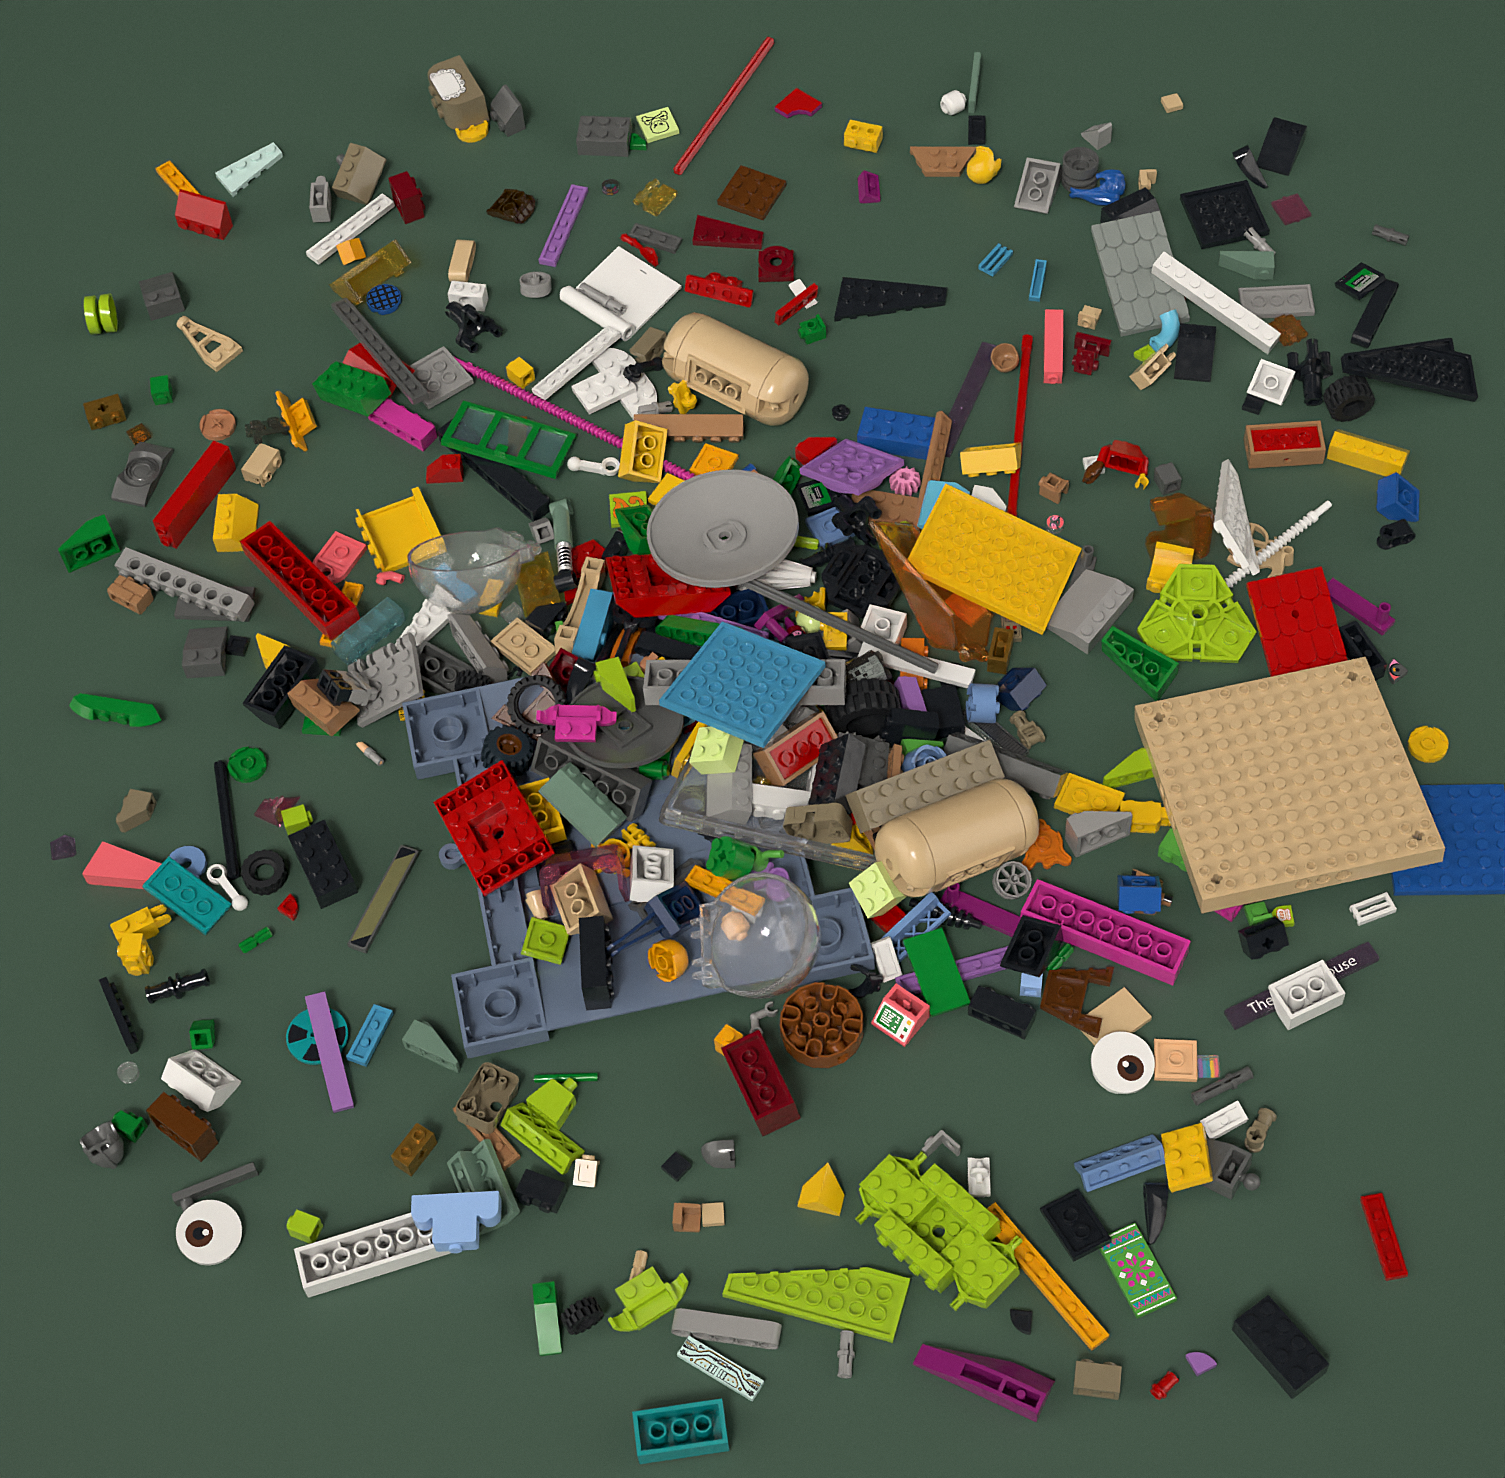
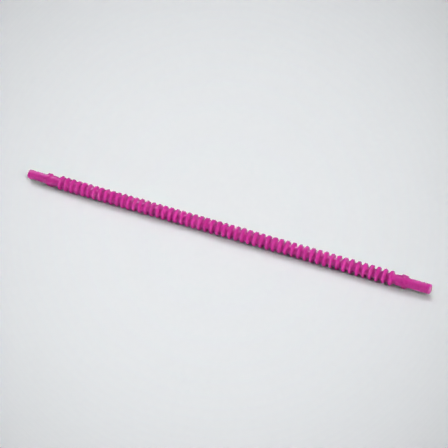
M454 357L465 371L472 373L474 377L477 376L478 379L481 378L482 381L485 380L486 383L494 385L498 389L502 388V391L519 397L520 400L523 399L524 402L527 401L528 404L531 403L536 408L540 407V410L553 414L558 419L565 420L566 423L570 422V425L574 424L575 427L587 431L588 434L591 433L592 436L595 435L596 438L600 437V440L604 439L609 444L613 443V446H617L618 449L621 448L622 450L623 438L620 439L615 434L611 435V432H607V430H603L601 427L598 428L597 425L594 426L593 423L590 424L585 419L581 420V417H577V415H573L571 412L568 413L567 410L564 411L563 408L560 409L555 404L551 405V402L534 396L533 393L530 394L529 391L526 392L525 389L522 390L517 385L513 386V383L492 375L491 372L488 373L487 370L484 371L479 366L475 367L470 362L466 363ZM663 460L662 470H665L666 473L674 474V476H678L680 479L683 478L685 481L695 477L694 473L690 474L685 469L681 470L680 466L677 467L676 464L672 465V462L668 463L667 460Z

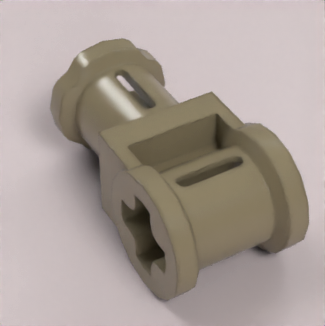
M1020 710L1014 713L1009 721L1016 726L1017 736L1023 747L1029 750L1031 746L1038 742H1045V736L1040 727L1036 726L1034 721L1029 722L1025 717V712Z
M1260 1108L1257 1120L1247 1130L1244 1145L1249 1152L1258 1153L1263 1149L1269 1127L1277 1119V1115L1270 1109Z

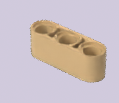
M456 240L449 267V281L468 282L476 251L475 241Z

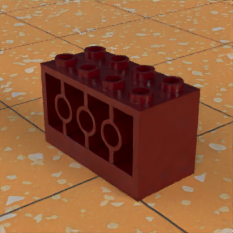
M760 1030L721 1047L762 1137L801 1119L793 1098Z

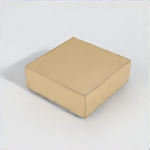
M1177 93L1161 97V103L1167 113L1183 109V103Z
M723 1202L702 1204L703 1227L725 1225Z

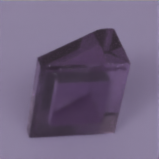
M64 834L50 843L52 860L69 858L76 855L74 838Z

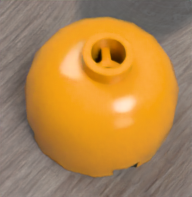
M664 939L654 943L649 948L648 961L651 969L655 968L659 973L656 975L664 982H671L686 971L688 967V954L678 941Z

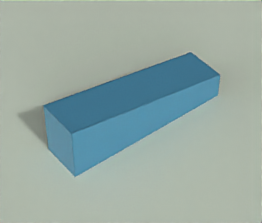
M1036 259L1029 301L1040 302L1047 260Z

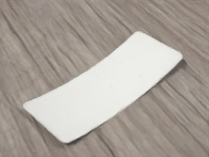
M800 279L789 284L795 296L806 289ZM814 299L805 308L807 309L818 302Z

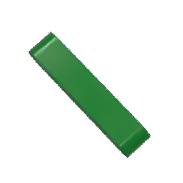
M667 615L656 627V633L686 644L703 646L720 623Z

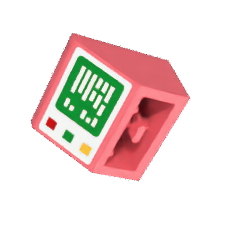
M896 983L883 998L871 1025L905 1047L930 1017V1006Z

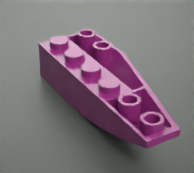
M922 1344L913 1362V1365L1034 1422H1037L1055 1381L1014 1362Z

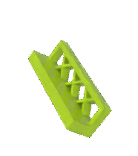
M523 1102L508 1108L500 1126L562 1175L568 1173L572 1162L582 1157V1154L585 1152Z

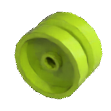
M111 293L101 294L99 300L95 295L84 297V314L89 333L91 335L100 334L103 329L107 333L116 332L118 329L117 312Z

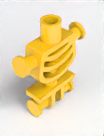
M632 823L627 827V830H621L622 838L627 843L611 838L597 847L591 844L593 850L597 849L599 860L592 864V868L597 874L608 868L613 874L619 872V877L625 879L630 876V870L627 868L630 867L631 856L629 850L633 848V845L655 847L656 843L651 842L650 837L647 834L644 835V831L638 829L636 823Z

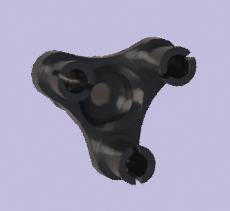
M452 301L446 306V309L450 311H445L446 316L457 323L459 333L455 340L460 347L466 348L470 353H475L478 350V344L471 339L479 333L486 331L495 337L502 335L501 331L503 329L495 324V321L489 316H483L477 312L476 308L471 304L462 306L458 302Z
M1312 338L1306 341L1307 355L1301 364H1299V354L1297 352L1287 354L1288 369L1296 372L1294 379L1303 382L1304 404L1306 403L1307 406L1322 404L1321 380L1333 375L1330 352L1322 351L1318 353V340L1315 338L1313 339L1314 343H1312Z
M839 493L841 495L840 498L834 494L831 503L839 513L832 517V524L837 529H840L844 536H850L854 533L865 545L872 547L869 543L871 542L874 546L876 539L870 533L868 518L870 515L875 520L882 515V511L876 506L874 499L871 496H865L858 503H855L847 493Z

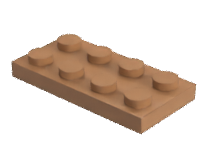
M875 490L864 492L859 496L852 494L851 499L855 503H858L865 496H871L876 506L882 511V515L875 520L869 515L868 525L882 526L906 521L913 527L918 503L917 497Z

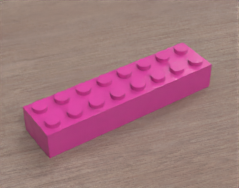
M1038 879L1020 914V919L1024 915L1061 925L1064 942L1172 986L1189 953L1191 941Z

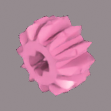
M906 466L893 472L890 475L889 483L891 491H895V494H908L911 496L912 492L917 493L921 480L919 472H915L914 468L909 469Z

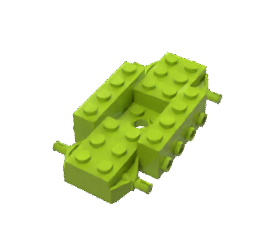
M922 1151L911 1161L889 1154L859 1184V1191L865 1207L855 1217V1220L862 1225L869 1216L871 1218L873 1216L879 1218L874 1224L879 1243L885 1248L889 1246L894 1251L893 1255L900 1262L904 1260L909 1264V1270L917 1277L921 1275L925 1279L924 1283L932 1291L936 1289L941 1294L955 1280L959 1294L949 1304L952 1309L957 1311L964 1302L987 1309L1020 1275L1014 1257V1250L1023 1242L1022 1239L1016 1235L1006 1245L992 1241L1001 1232L1000 1220L935 1163L920 1176L918 1171L920 1169L919 1165L928 1158ZM936 1228H943L945 1233L942 1237H935L933 1231Z

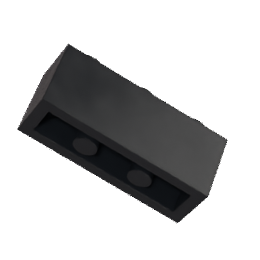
M1353 621L1339 627L1349 660L1366 657L1375 680L1384 677L1387 663L1358 622Z
M978 986L968 1005L969 1016L1024 1040L1036 1017V1010L1030 1005L1018 1003L1007 995L997 994L989 987Z

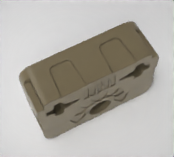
M839 803L793 806L786 808L783 829L792 842L798 846L844 843L850 841L853 821L845 808Z
M483 1063L456 1104L457 1120L482 1133H493L518 1093V1076L492 1063ZM495 1102L502 1104V1107L497 1112L491 1109V1105Z

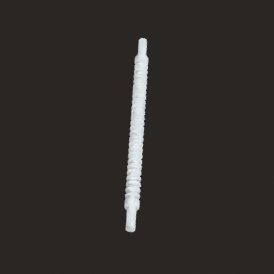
M1327 500L1316 510L1308 512L1307 517L1303 516V520L1300 519L1299 523H1295V526L1290 527L1291 530L1287 529V533L1283 532L1282 536L1274 539V543L1270 542V546L1267 545L1266 549L1258 552V564L1262 565V561L1265 562L1266 558H1270V555H1274L1275 552L1279 551L1278 548L1282 549L1283 545L1291 542V538L1295 539V535L1298 536L1299 532H1303V529L1308 528L1307 525L1311 526L1312 523H1315L1320 515L1332 507L1331 502ZM1241 566V569L1237 568V572L1234 571L1233 575H1229V578L1224 580L1228 587L1233 588V584L1241 581V577L1245 578V574L1249 575L1250 570L1248 567L1243 569Z

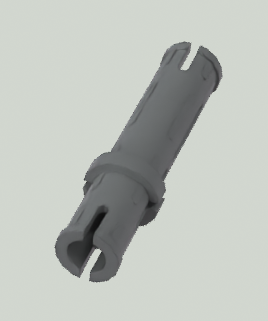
M1248 1066L1233 1074L1228 1073L1224 1078L1191 1093V1098L1195 1105L1198 1106L1229 1089L1234 1090L1238 1088L1237 1085L1253 1079V1073Z

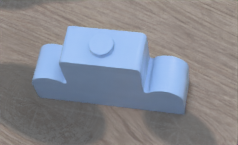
M499 1191L412 1195L411 1215L418 1229L426 1231L432 1228V1242L437 1252L449 1251L451 1253H460L462 1250H477L479 1248V1224L482 1223L486 1227H494L501 1220V1196Z

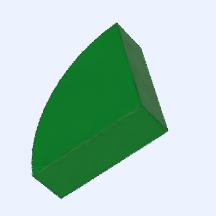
M631 133L630 150H647L646 141L639 137L638 134Z

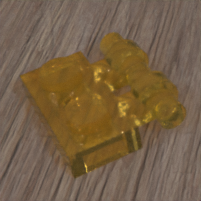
M654 179L645 185L646 188L643 191L638 192L633 202L635 205H639L641 202L644 203L642 205L643 210L657 217L675 199L677 191L665 184H662L660 188L656 187L659 181Z

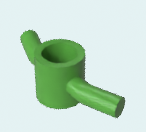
M752 845L750 847L751 852H754L752 870L755 872H761L767 867L768 858L784 857L783 850H767L762 852L756 846Z

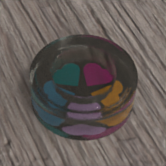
M607 179L602 183V192L605 195L612 196L618 193L619 184L616 180Z

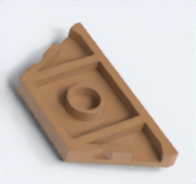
M910 147V154L915 157L916 163L922 169L925 177H960L972 155L976 154V147Z

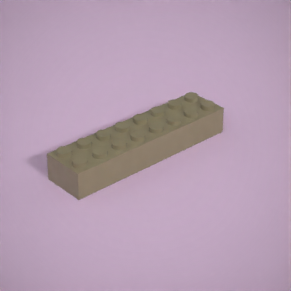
M987 740L845 796L861 834L884 825L896 817L993 779L1004 778L1005 776L990 740Z

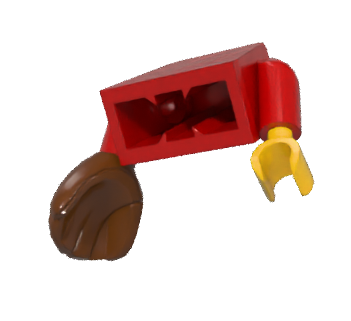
M1114 440L1112 445L1109 444L1101 448L1097 460L1085 470L1082 482L1086 484L1093 483L1099 477L1103 467L1140 475L1135 483V488L1137 489L1141 483L1144 486V490L1149 483L1148 478L1145 477L1148 475L1149 460L1142 453L1140 446L1126 441Z

